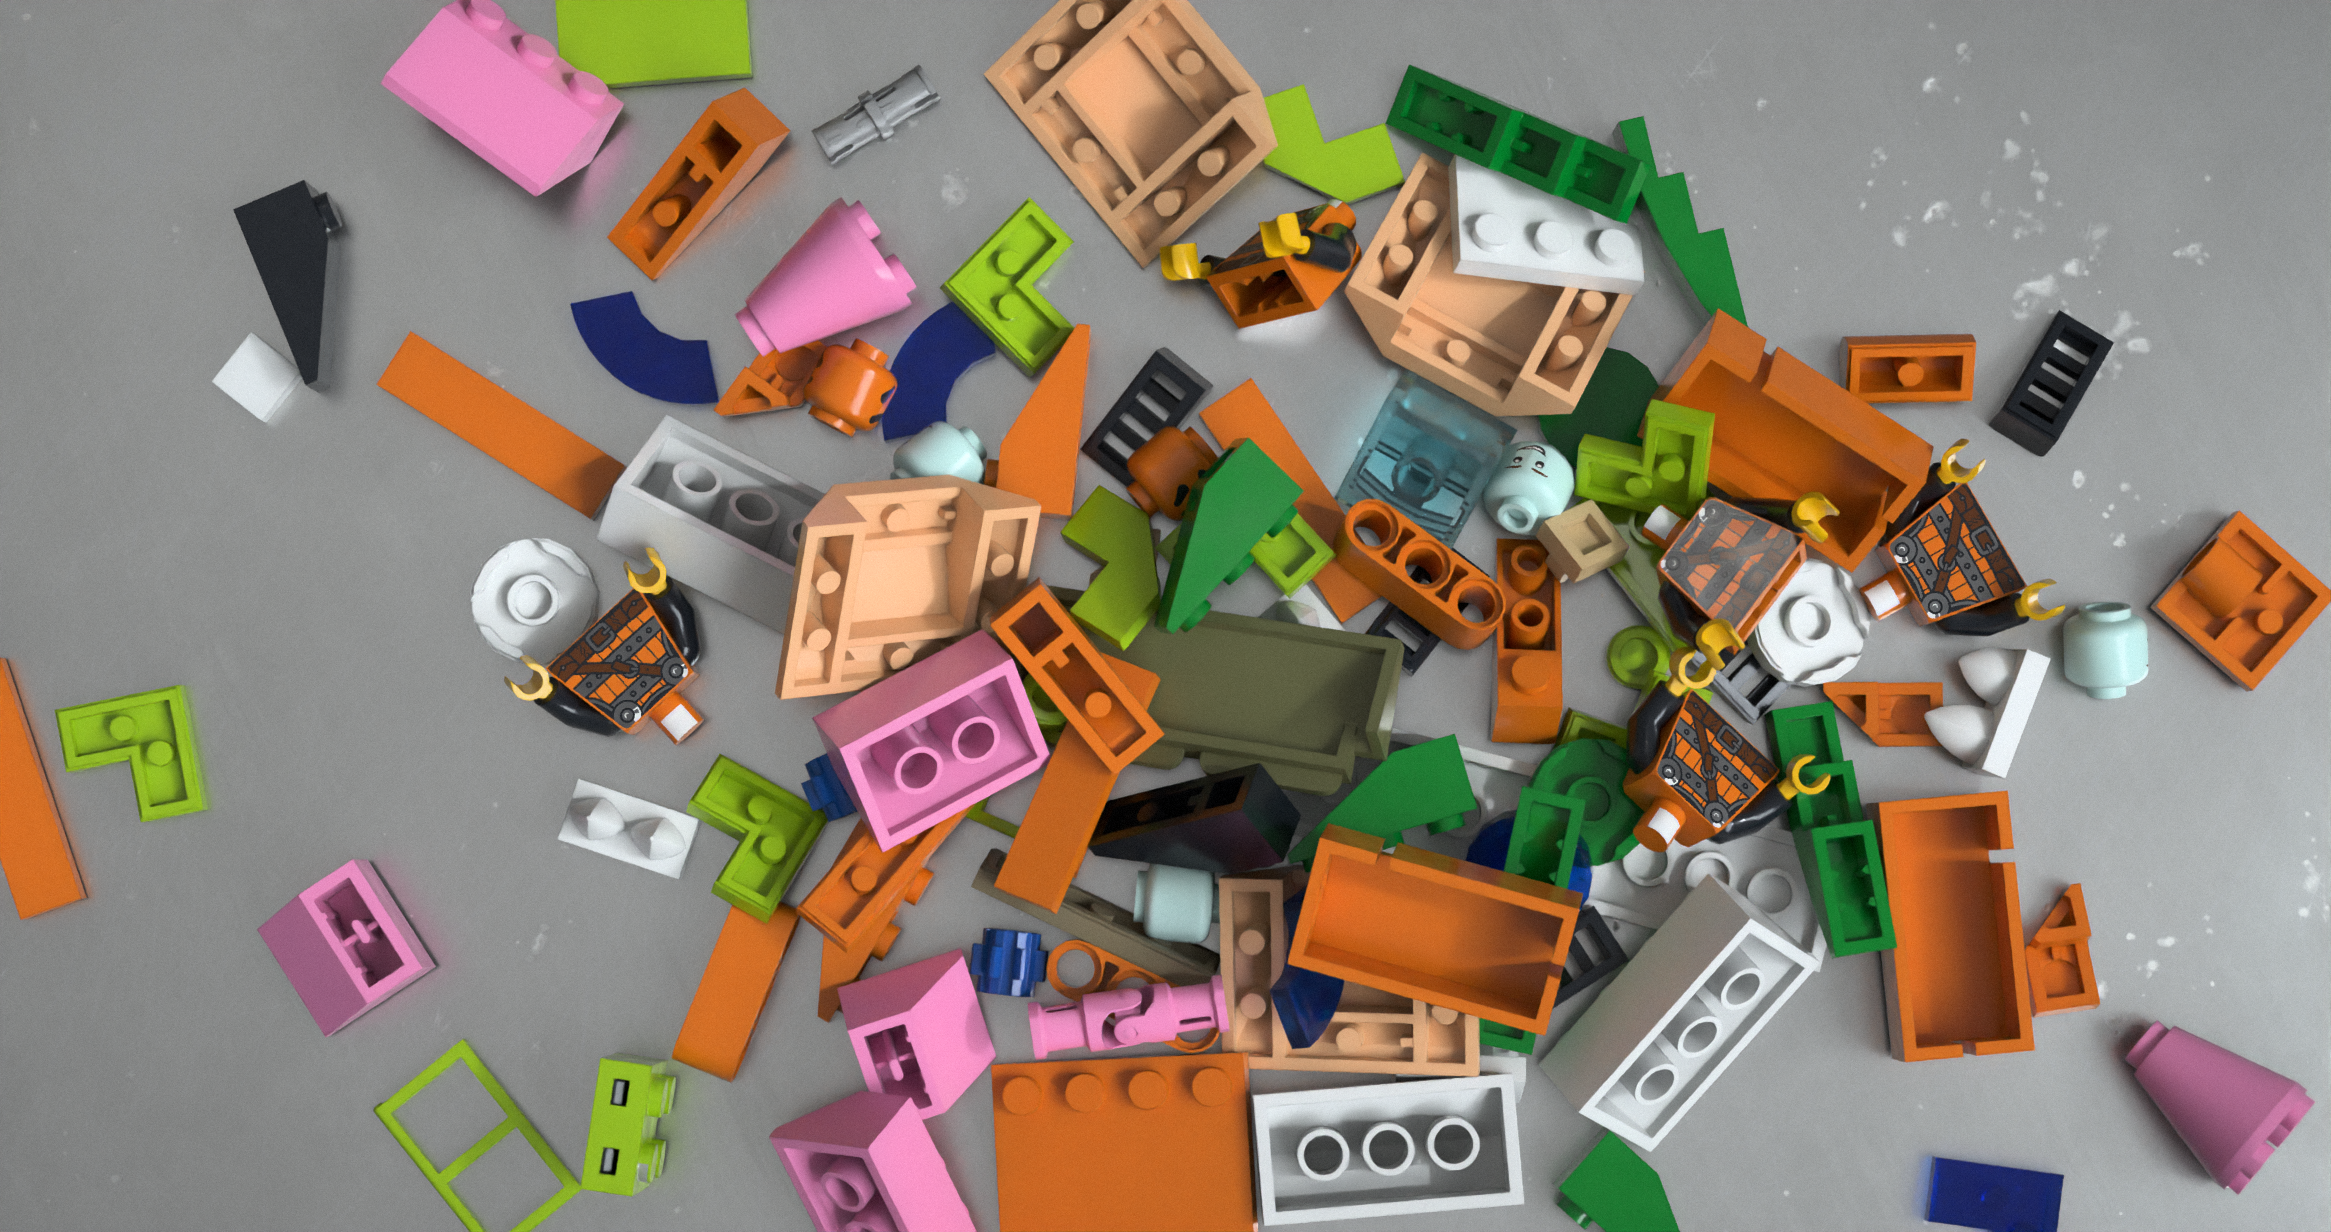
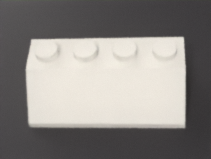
M666 414L613 486L596 539L652 568L654 564L648 557L645 548H654L659 553L665 566L666 575L784 634L802 521L825 494Z
M1708 873L1697 887L1686 895L1682 904L1658 931L1645 941L1640 951L1619 975L1600 992L1595 1002L1572 1028L1559 1038L1556 1046L1540 1062L1539 1066L1578 1113L1651 1152L1808 978L1820 962L1744 895Z
M1513 1073L1253 1095L1258 1175L1264 1226L1524 1204Z

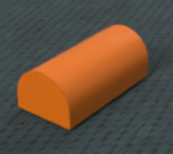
M1972 334L1843 336L1839 351L1840 386L1865 403L1972 401L1976 340Z

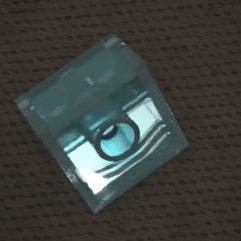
M1406 369L1382 405L1334 499L1350 508L1357 502L1365 499H1379L1394 507L1452 550L1518 430Z

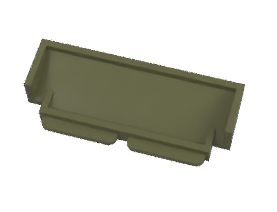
M1047 585L1070 615V609L1085 592ZM1157 610L1123 652L1080 625L1100 652L1156 673L1161 679L1147 711L1165 735L1129 764L1170 770L1176 768L1182 762L1183 757L1199 759L1203 772L1208 776L1261 763L1280 789L1329 796L1340 788L1341 783L1351 784L1355 756L1387 761L1404 655V645L1400 639L1209 610L1188 632L1184 633L1178 628L1174 634L1159 632L1154 627L1158 613ZM1012 653L1011 657L1023 683L1029 672ZM1046 741L1049 748L1054 751L1056 745Z

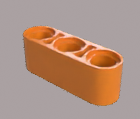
M1365 499L1353 505L1333 539V551L1337 555V561L1346 570L1447 644L1457 649L1470 650L1480 647L1488 640L1506 611V598L1502 589L1494 580L1394 507L1379 499ZM1365 527L1374 531L1379 537L1381 545L1367 546L1361 543L1356 538L1353 529ZM1418 565L1424 568L1430 574L1432 583L1419 584L1413 581L1408 576L1405 566ZM1470 603L1476 606L1482 612L1484 622L1476 623L1465 619L1460 614L1458 604Z
M780 902L766 924L736 906H731L679 1033L671 1057L673 1060L727 1082H733L743 1062L799 924L801 916L797 914L796 907Z
M1082 939L1067 940L1057 946L1050 954L1046 966L1047 977L1052 987L1063 996L1076 1002L1081 1001L1083 994L1116 990L1120 982L1131 977L1141 978L1149 985L1167 982L1170 988L1181 987ZM1075 949L1090 955L1095 968L1090 982L1077 987L1065 983L1058 973V963L1061 956L1065 952ZM1111 1012L1108 1017L1116 1020L1115 1013ZM1213 1027L1200 1040H1185L1177 1034L1175 1040L1163 1041V1043L1188 1053L1203 1052L1214 1044L1220 1032L1216 1027Z

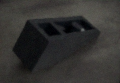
M302 180L235 208L233 211L306 386L319 393L330 388L341 253V247L334 230L342 227V221L329 193L318 194L314 187L305 180Z
M1256 763L1107 801L1088 848L1095 856L1235 874L1256 868H1268L1284 862L1301 814L1261 763Z

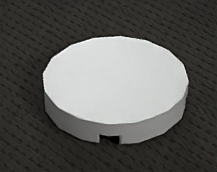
M545 538L513 541L500 546L481 564L471 586L473 620L478 634L496 653L521 664H525L520 659L523 655L533 657L539 664H549L595 624L598 617L599 590L591 568L574 550Z
M1807 558L1747 638L1750 650L1764 670L1781 682L1802 687L1835 681L1854 668L1862 655L1859 652L1863 647V640L1868 638L1870 626L1866 603L1852 577L1839 568L1834 569L1828 564L1820 563L1823 561Z

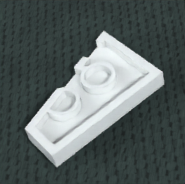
M1456 154L1454 155L1448 167L1453 273L1637 296L1645 282L1640 228L1617 222L1565 198L1551 195L1506 174L1487 169Z

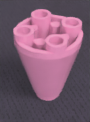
M842 197L832 202L745 298L747 306L735 313L739 323L763 357L774 349L782 353L895 314L912 305L907 294L917 288V286L894 253L886 259L882 258L871 241L881 232L859 200L849 207Z
M2158 1020L2149 1028L2125 1058L2129 1064L2137 1069L2134 1073L2135 1078L2213 1181L2224 1190L2229 1187L2238 1195L2275 1151L2266 1141H2270L2278 1148L2315 1103L2306 1095L2308 1090L2298 1082L2179 1027L2174 1026L2169 1030Z

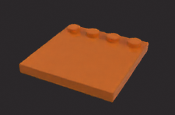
M1248 1051L997 1063L991 1065L1000 1232H1258Z

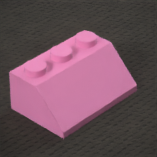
M456 0L443 7L385 74L381 85L535 197L591 163L624 105L623 102L608 92V87L601 79L591 73L579 71L557 55L555 47L549 41L538 35L525 32L507 19L504 10L491 0Z
M983 629L812 718L834 771L882 852L1045 767L1051 759L1013 658Z
M859 1091L779 1126L769 1136L817 1232H977L969 1217V1211L961 1201L946 1170L945 1162L937 1152L921 1119V1113L911 1096Z

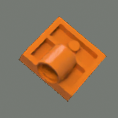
M2239 510L2229 516L2150 608L2248 692L2253 691L2331 602V590Z

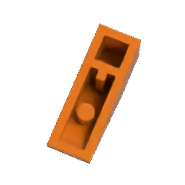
M746 88L712 101L607 238L651 280L658 278L751 181L791 130Z
M1077 324L1000 444L999 460L987 459L984 485L1035 499L1041 505L1039 518L1070 521L1073 517L1091 342V327L1087 324Z
M1040 577L989 617L992 629L1113 775H1116L1165 735L1088 635Z

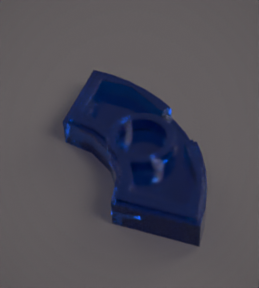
M633 291L570 304L575 323L588 349L608 372L627 387L656 401L679 406L717 405L721 400L709 342L707 340H680L659 331L644 316Z
M954 302L945 305L925 319L903 344L892 364L890 372L896 377L898 385L882 415L885 443L912 438L929 424L936 421L948 423L947 405L956 383L975 364L997 356L994 342Z
M1307 885L1283 903L1289 934L1286 962L1282 975L1269 990L1292 1049L1310 1048L1320 1038L1334 1016L1345 982L1343 979L1287 964Z

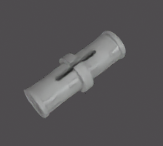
M917 65L914 69L902 75L901 78L871 94L867 90L857 96L860 102L811 131L834 166L838 161L879 136L885 140L895 134L892 128L941 99L922 67Z

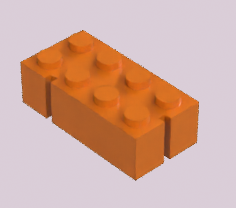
M1718 308L1649 399L1637 436L1643 439L1645 415L1652 399L1715 413L1707 481L1732 497L1798 500L1809 492L1823 494L1840 511L1837 517L1826 515L1818 521V524L1828 533L1827 539L1823 543H1817L1805 532L1797 534L1805 538L1807 545L1853 573L1885 534L1887 522L1889 521L1893 524L1925 485L1934 446L1777 346L1771 355L1763 351L1766 338Z
M2008 790L1867 803V820L1873 819L1897 942V948L1881 951L1892 1059L1901 1062L1959 1058L1964 1057L1963 1053L1981 1056L2035 1051L2016 863H1990L1989 850L2014 849ZM1960 1040H1961V1044H1960V1043L1951 1042V1041H1960Z
M1330 823L1327 824L1319 839L1287 964L1532 1033L1546 1035L1583 893L1399 842L1393 854L1382 851L1385 842L1384 838Z

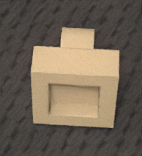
M1592 499L1564 511L1560 515L1545 520L1536 534V537L1550 553L1545 563L1560 583L1566 581L1569 577L1574 584L1622 561L1630 548Z

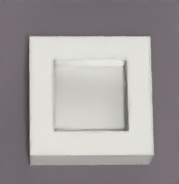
M251 332L212 380V383L258 419L267 423L300 382L302 376L296 365Z

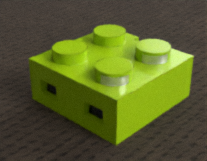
M618 1052L600 1058L580 1189L632 1197L648 1188L653 1178H660L665 1158L666 1140L656 1139L657 1120L662 1118L663 1114H670L676 1084L675 1076L666 1075L668 1060Z

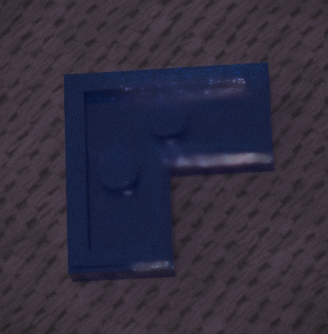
M1932 1156L1924 1220L1988 1230L1987 1232H2057L2064 1175Z

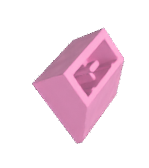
M352 859L298 894L257 929L325 1037H329L436 967L368 859Z
M961 948L837 988L847 1031L868 1091L911 1096L921 1113L922 1120L945 1113L996 1058V1053Z

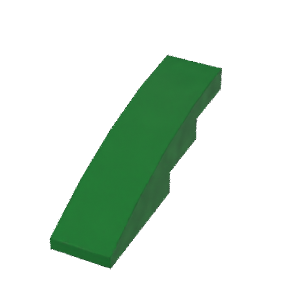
M1409 65L1385 123L1487 169L1501 172L1546 193L1565 198L1612 220L1626 224L1651 167V164L1413 65Z
M1644 116L1618 122L1612 132L1617 150L1651 164L1635 205L1660 259L1691 310L1704 326L1719 308L1748 327L1724 228L1698 233L1684 172L1658 177Z
M1833 702L1775 709L1767 712L1764 715L1775 766L1780 770L1777 774L1779 783L1787 778L1786 769L1788 763L1799 754L1815 756L1813 760L1800 768L1798 775L1801 784L1810 785L1820 775L1824 773L1830 774L1829 784L1823 791L1810 795L1802 792L1797 793L1791 798L1793 806L1787 809L1786 812L1810 898L1831 958L1897 948L1873 819L1864 821L1853 761H1844Z
M1522 786L1504 872L1568 889L1586 800ZM1479 1018L1480 1044L1532 1055L1536 1033Z

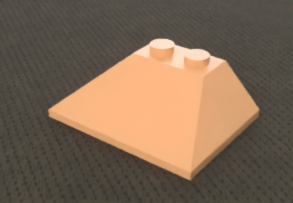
M1059 0L984 73L985 77L1142 268L1148 266L1160 255V247L1170 246L1278 147L1260 87L1188 0Z
M1422 152L1348 282L1344 293L1384 357L1494 416L1572 414L1633 295L1453 273L1449 166Z
M952 475L834 484L802 521L775 689L777 697L780 700L863 691L981 629L986 631L1011 656V650L990 626L989 617L1026 588L1041 505L1035 499Z
M1303 865L1223 875L1219 878L1220 974L1222 975L1230 1030L1228 1032H1221L1222 1053L1248 1051L1249 1069L1479 1076V1017L1287 964L1311 872L1305 873Z

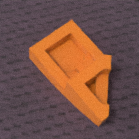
M817 340L779 353L777 349H774L764 357L759 353L749 368L746 366L743 368L713 410L722 417L802 407L806 401L803 395L804 386L827 347Z
M1943 682L1823 683V693L1878 747H1943L1931 732L1924 718L1926 712L1943 707Z
M2081 883L2069 886L2025 949L2030 1006L2033 1018L2096 1009L2100 1005L2087 942L2092 934Z

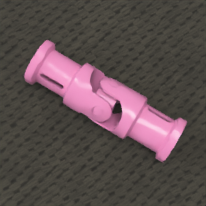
M1221 974L1211 976L1208 983L1170 988L1168 983L1164 982L1144 985L1136 989L1125 988L1083 994L1081 1001L1046 1007H1041L1038 1001L1028 1003L1029 1022L1036 1060L1045 1059L1048 1052L1087 1046L1090 1052L1134 1046L1144 1042L1156 1043L1175 1040L1177 1033L1213 1027H1216L1220 1033L1230 1031ZM1111 1012L1115 1013V1026L1105 1020Z

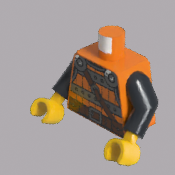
M1331 199L1323 205L1278 215L1269 222H1259V231L1228 258L1206 255L1199 263L1197 243L1177 244L1159 248L1163 277L1168 281L1198 278L1201 285L1212 287L1238 329L1318 310L1362 259L1361 248L1352 232L1356 226L1354 212L1347 204L1337 199Z
M1968 439L1956 441L1943 454L1941 463L1936 462L1929 466L1925 485L1893 524L1889 521L1887 522L1886 531L1883 535L1885 542L1875 549L1887 573L1859 588L1869 613L1878 622L1907 606L1919 626L1933 623L1945 635L1988 637L2025 624L2030 618L2038 621L2050 619L2062 613L2065 608L2064 604L2047 610L2039 604L2037 597L2039 590L2057 582L2049 578L2037 581L2029 586L2026 585L1967 482L1973 480L1984 468L1985 459L1981 460L1974 468L1969 469L1958 464L1955 454L1968 444ZM2025 588V590L2022 592V595L2016 593Z
M1819 492L1806 493L1798 500L1732 497L1724 502L1718 498L1709 497L1690 521L1664 504L1658 506L1645 523L1642 536L1666 551L1656 567L1661 586L1658 600L1673 636L1692 649L1704 654L1714 670H1721L1725 667V664L1718 655L1719 652L1725 648L1735 655L1739 649L1743 650L1745 648L1744 642L1807 560L1805 538L1797 533L1805 532L1813 541L1823 543L1827 539L1828 533L1818 524V521L1826 515L1837 517L1840 511Z
M647 547L645 550L654 564L648 573H634L627 561L623 564V569L629 583L633 587L628 594L546 667V670L533 657L523 655L520 659L533 670L531 680L523 685H517L505 676L504 682L518 698L528 701L534 700L535 704L569 727L606 737L616 735L622 730L627 734L635 735L653 720L667 737L677 745L704 721L700 714L681 695L700 675L694 664L698 661L702 650L695 610L675 582L669 576H666V569L659 553L654 548Z
M1689 646L1678 648L1672 653L1669 660V669L1672 676L1667 682L1664 680L1658 681L1627 722L1626 762L1630 768L1623 781V788L1625 794L1645 812L1634 827L1633 833L1640 844L1649 850L1659 853L1665 852L1674 839L1680 845L1691 847L1705 839L1715 844H1723L1755 834L1793 806L1791 798L1797 793L1818 794L1828 786L1830 781V774L1824 773L1817 777L1810 785L1801 784L1798 775L1799 770L1804 764L1809 763L1815 758L1811 754H1799L1793 757L1786 769L1787 778L1780 783L1774 780L1780 770L1693 690L1701 689L1712 682L1716 670L1706 660L1700 665L1699 670L1694 675L1686 676L1685 666L1696 652V650ZM1687 687L1693 688L1684 692Z

